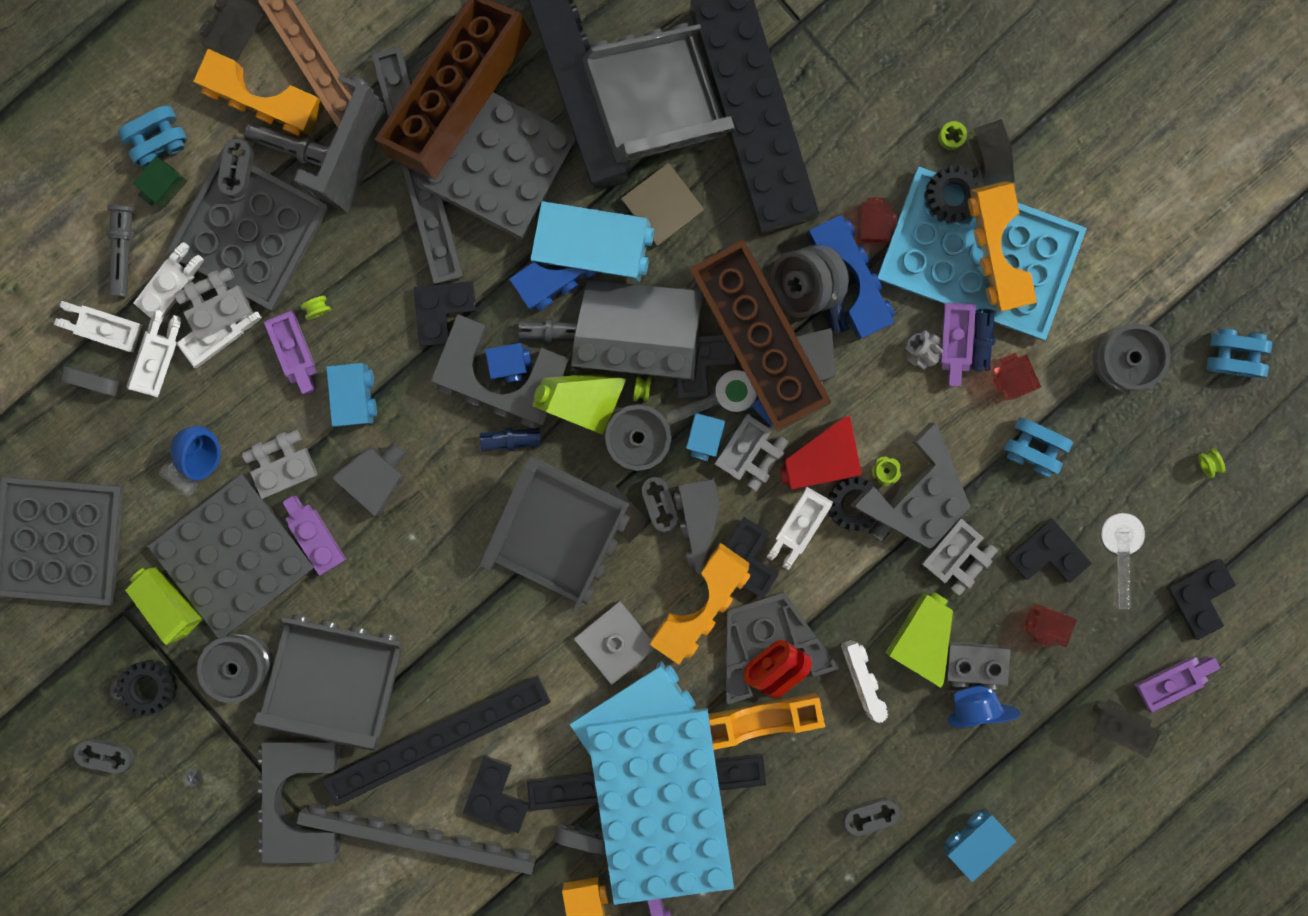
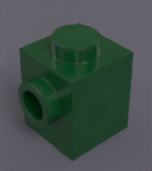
M155 156L133 184L141 190L138 196L151 206L157 203L165 208L188 180L168 163Z

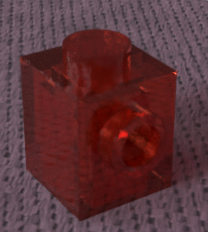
M877 197L867 198V202L861 203L858 215L857 242L886 244L890 240L891 230H895L897 225V212H892V203H885L884 198Z
M1016 352L999 359L1001 365L993 368L995 372L993 381L999 391L1003 390L1007 400L1016 399L1041 388L1027 354L1018 357Z
M1036 604L1035 608L1030 609L1027 614L1025 625L1028 627L1026 632L1034 635L1032 641L1050 647L1051 642L1067 647L1077 619Z

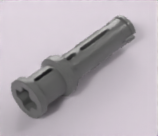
M249 122L244 134L246 141L295 156L300 163L306 164L309 162L321 167L330 146L327 147L315 143L312 138H295L253 122Z
M107 205V210L110 211V229L106 231V235L111 239L108 295L128 296L129 240H133L134 237L131 227L132 213L135 212V207Z

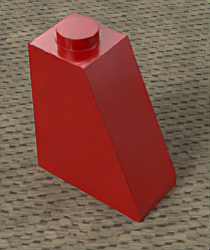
M850 416L840 418L783 460L784 466L779 467L782 483L788 484L789 489H796L862 475Z

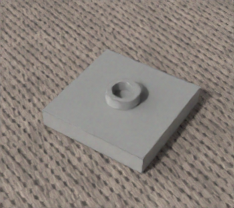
M621 601L617 602L574 638L611 685L655 650L650 645L652 638Z

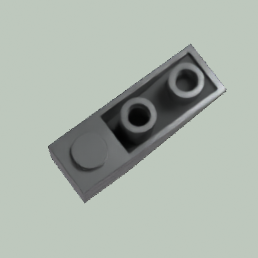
M714 478L678 485L679 492H674L677 510L683 509L685 521L680 522L683 539L689 538L691 550L686 551L689 568L695 567L696 574H700L720 510Z

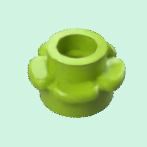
M880 457L876 460V465L872 467V476L883 486H888L892 482L896 483L901 476L900 464L894 458ZM885 468L889 469L888 474L884 473Z

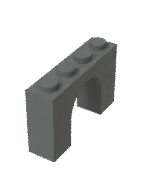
M457 314L431 379L432 382L438 384L436 390L451 396L457 391L466 395L464 401L481 407L482 402L494 406L492 409L493 413L509 418L510 413L521 417L519 423L536 429L538 424L545 426L550 413L532 406L535 391L543 378L565 376L571 360L541 348L531 375L523 387L510 394L492 393L481 384L476 373V359L488 327Z
M269 737L262 742V746H259L257 753L258 764H262V776H259L257 785L258 793L262 794V805L258 808V823L262 824V835L258 839V853L262 854V863H335L340 856V833L298 825L285 812L282 805L281 792L285 781L291 775L297 773H334L340 767V744L308 737Z

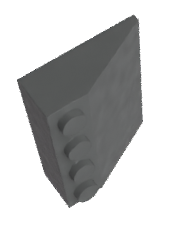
M587 280L574 336L571 366L584 370L695 381L704 301L702 291Z

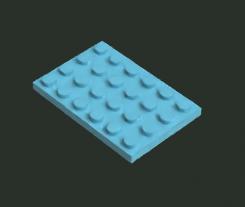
M918 166L877 277L879 281L943 305L945 302L976 304V310L982 309V312L983 309H992L996 312L994 316L995 324L1045 341L1087 228L1018 203L1019 214L1005 227L1001 238V249L1004 258L1013 268L1023 269L1031 273L1037 303L1001 312L994 308L993 305H990L987 300L986 288L989 287L987 276L983 275L980 267V258H983L981 246L977 245L974 237V229L977 228L975 216H969L962 222H954L952 224H947V221H938V217L935 215L932 217L929 213L931 211L930 208L925 206L927 200L924 198V193L927 190L928 182L937 173ZM948 184L942 190V198L946 204L958 206L964 200V192L960 186Z
M708 708L588 724L587 733L614 905L734 889Z

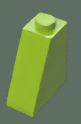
M609 373L543 378L535 391L532 406L604 435L626 379Z
M157 567L146 570L142 568L130 578L132 584L125 591L165 645L184 639L204 620L192 603Z
M922 592L885 653L941 688L945 679L953 610L946 606L948 600L937 593L932 592L931 596Z

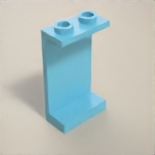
M542 201L531 261L543 267H548V264L630 277L634 282L640 283L641 275H646L648 270L649 258L645 257L647 245H652L654 228H650L649 220L643 217Z
M663 661L657 663L656 669L587 713L584 714L582 711L574 716L570 726L591 756L587 733L588 724L694 710L693 707L696 704L687 690L682 692L676 683L679 681V677L672 666L666 667Z

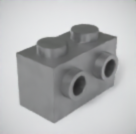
M949 642L945 679L951 681L950 685L955 687H968L969 683H980V686L997 690L999 685H1008L1010 649L1000 645Z

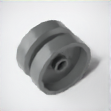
M822 244L811 245L783 254L773 265L770 277L771 290L781 309L797 318L814 315L841 303L847 293L849 282L847 267L841 256L831 247Z
M1135 323L1110 330L1102 336L1094 348L1092 362L1096 375L1104 385L1115 391L1131 392L1153 387L1161 381L1169 369L1171 353L1168 342L1159 331L1149 325Z
M641 404L626 406L616 412L609 421L605 433L606 447L613 460L622 467L635 471L650 469L659 464L669 452L672 439L670 426L664 416L653 407ZM635 432L643 433V442L637 443L633 441L632 436Z
M237 632L216 639L204 648L198 659L197 676L200 686L207 695L219 702L235 703L245 700L265 687L269 681L273 669L271 651L263 640L250 633Z

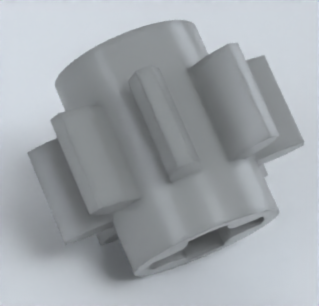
M926 330L922 333L914 334L908 340L907 347H905L911 353L906 359L914 366L918 365L923 370L927 366L936 365L944 352L939 347L942 340L934 333L930 334Z

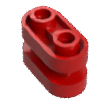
M778 640L748 663L744 671V680L746 684L760 690L763 694L774 699L779 698L809 674L812 660L808 654L800 649H796L785 640Z

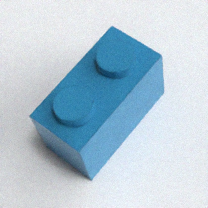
M364 363L327 366L332 426L343 427L373 424V417L377 416V405L375 399H371L370 387H374L372 369L368 370V365Z
M695 413L685 448L691 450V457L708 461L709 456L716 457L725 421Z
M987 809L974 813L968 819V825L960 833L956 831L951 834L945 842L946 846L942 848L971 882L977 879L1016 843V840Z

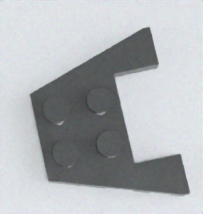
M929 423L912 440V443L930 462V465L892 505L884 499L874 486H868L851 503V506L856 510L869 515L876 521L889 526L896 532L929 549L970 508L944 440L935 423Z
M784 592L727 609V705L753 697L750 686L744 680V667L778 640H785L796 649L803 648L804 652L812 660L810 670L812 677L838 670L835 661Z

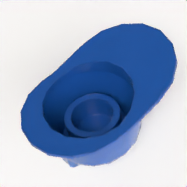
M973 686L954 693V713L948 717V723L954 727H971L986 723L1008 722L1017 719L1020 716V710L1009 705L1000 704L995 692L984 686Z

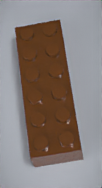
M467 0L374 139L389 158L434 180L436 179L532 34L520 12L491 0Z
M744 239L690 268L777 432L831 404L826 390Z

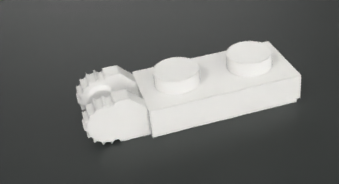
M185 242L181 243L169 258L166 259L134 301V304L150 318H152L155 310L161 311L163 318L177 301L174 294L183 290L185 285L192 282L195 278L193 275L204 261L200 255H197L183 268L179 262L189 250V246Z
M255 312L238 324L236 322L202 340L196 339L192 331L176 344L194 368H198L244 334L243 331L252 327L262 317L258 312Z
M61 301L60 307L63 310L79 313L76 324L62 318H56L54 325L74 331L73 334L134 353L142 324L82 305L80 307Z
M158 310L154 311L148 331H145L127 384V388L155 397H158L177 343L175 339L181 323V317L173 315L168 325L166 337L158 335L157 332L163 319V313Z
M806 487L778 532L776 540L766 558L772 561L777 557L782 545H787L792 550L785 557L782 567L789 570L799 553H803L831 508L832 501Z
M852 640L841 643V648L864 711H866L865 714L871 720L883 723L889 714H887L885 702L877 698L875 691L879 689L873 673H868L865 663L869 660L863 645L859 646L857 642Z

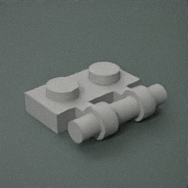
M229 267L220 272L215 270L208 274V278L196 284L191 282L185 285L183 290L174 294L179 304L191 300L194 307L183 313L198 340H202L254 314L241 287L235 286L228 290L225 282L234 278V274ZM215 288L218 295L204 302L201 294Z
M747 414L718 457L715 465L738 480L742 478L745 471L751 473L753 476L747 486L757 492L763 482L766 483L770 475L768 473L776 461H780L784 456L783 450L789 441L779 435L772 445L766 441L772 430ZM761 448L767 452V455L759 467L751 462Z
M298 430L290 433L284 431L277 434L276 439L264 444L262 442L252 445V449L242 453L246 463L258 460L260 468L250 473L261 499L268 498L319 476L308 449L304 448L296 452L293 447L294 443L302 440ZM282 449L285 457L271 463L268 454Z
M960 518L921 564L943 583H946L952 575L958 580L950 589L960 596L966 588L970 589L975 583L974 579L984 567L987 569L993 562L991 559L998 550L989 543L983 551H980L977 546L984 537ZM971 555L975 560L964 572L959 567Z

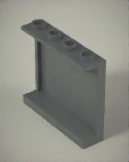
M682 23L665 32H662L661 29H654L645 33L642 37L635 38L634 35H627L618 39L617 42L610 44L605 40L592 44L590 50L582 58L616 163L721 138L735 128L731 116L721 117L694 36L701 29L700 24L688 26V23Z
M339 75L337 80L352 96L318 176L299 169L294 181L320 201L348 213L378 145L374 139L389 117L384 108L385 104L379 101L377 95L373 94L374 90L367 86L368 82L354 75H350L349 79Z
M531 456L520 473L480 566L491 570L496 562L577 602L573 609L577 613L581 603L588 604L595 590L590 587L592 580H600L606 567L605 564L601 563L604 556L611 557L618 543L617 540L613 539L616 531L622 533L630 516L625 514L629 503Z
M292 615L291 619L282 617L281 622L284 624L262 710L261 713H256L254 724L260 728L377 752L403 648L401 642L396 641L397 637L391 634L379 633V637L367 635L368 631L362 628L350 627V631L338 629L339 625L333 622L321 621V624L318 625L309 623V618L300 615Z

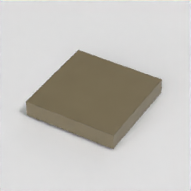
M669 162L621 198L633 216L649 220L650 228H654L653 242L657 247L705 210Z

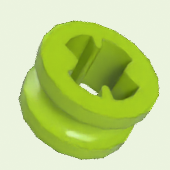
M958 121L948 122L938 134L940 145L950 151L959 149L967 139L966 127ZM946 130L958 131L960 135L957 140L959 142L955 143L954 140L948 141L946 136L949 132Z
M326 296L313 298L300 306L302 310L307 312L305 315L306 320L318 318L331 311L330 306L325 305Z
M637 375L633 401L637 402L638 399H643L644 403H648L652 377L642 379L641 375Z
M1212 448L1208 451V454L1201 453L1198 455L1200 467L1208 478L1215 477L1216 472L1219 474L1225 473L1224 461L1216 449Z

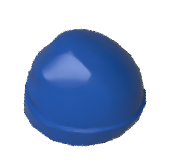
M204 426L184 428L172 440L170 448L171 461L177 471L183 476L192 480L205 479L216 469L220 461L221 449L218 440L213 432Z

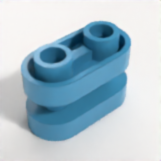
M171 106L156 108L123 125L117 131L124 145L134 144L135 147L128 154L135 166L146 168L155 156L160 158L167 153L169 155L176 154L185 148L184 144L188 141V138L183 128L171 127V124L177 120ZM158 131L161 132L160 134L145 141V138L157 133Z
M1218 329V333L1211 334L1210 347L1219 349L1218 357H1208L1206 370L1251 378H1267L1269 365L1260 363L1261 355L1271 354L1273 342L1267 340V335L1248 333V337L1238 336L1236 330ZM1231 351L1248 353V360L1230 359Z
M1019 417L1014 429L1019 431L1021 435L1018 441L1008 439L1003 449L1008 452L1006 458L1021 465L1025 461L1035 465L1033 471L1048 478L1051 477L1052 473L1058 475L1063 463L1056 460L1059 451L1069 453L1074 442L1039 424ZM1032 438L1048 445L1045 454L1029 447Z

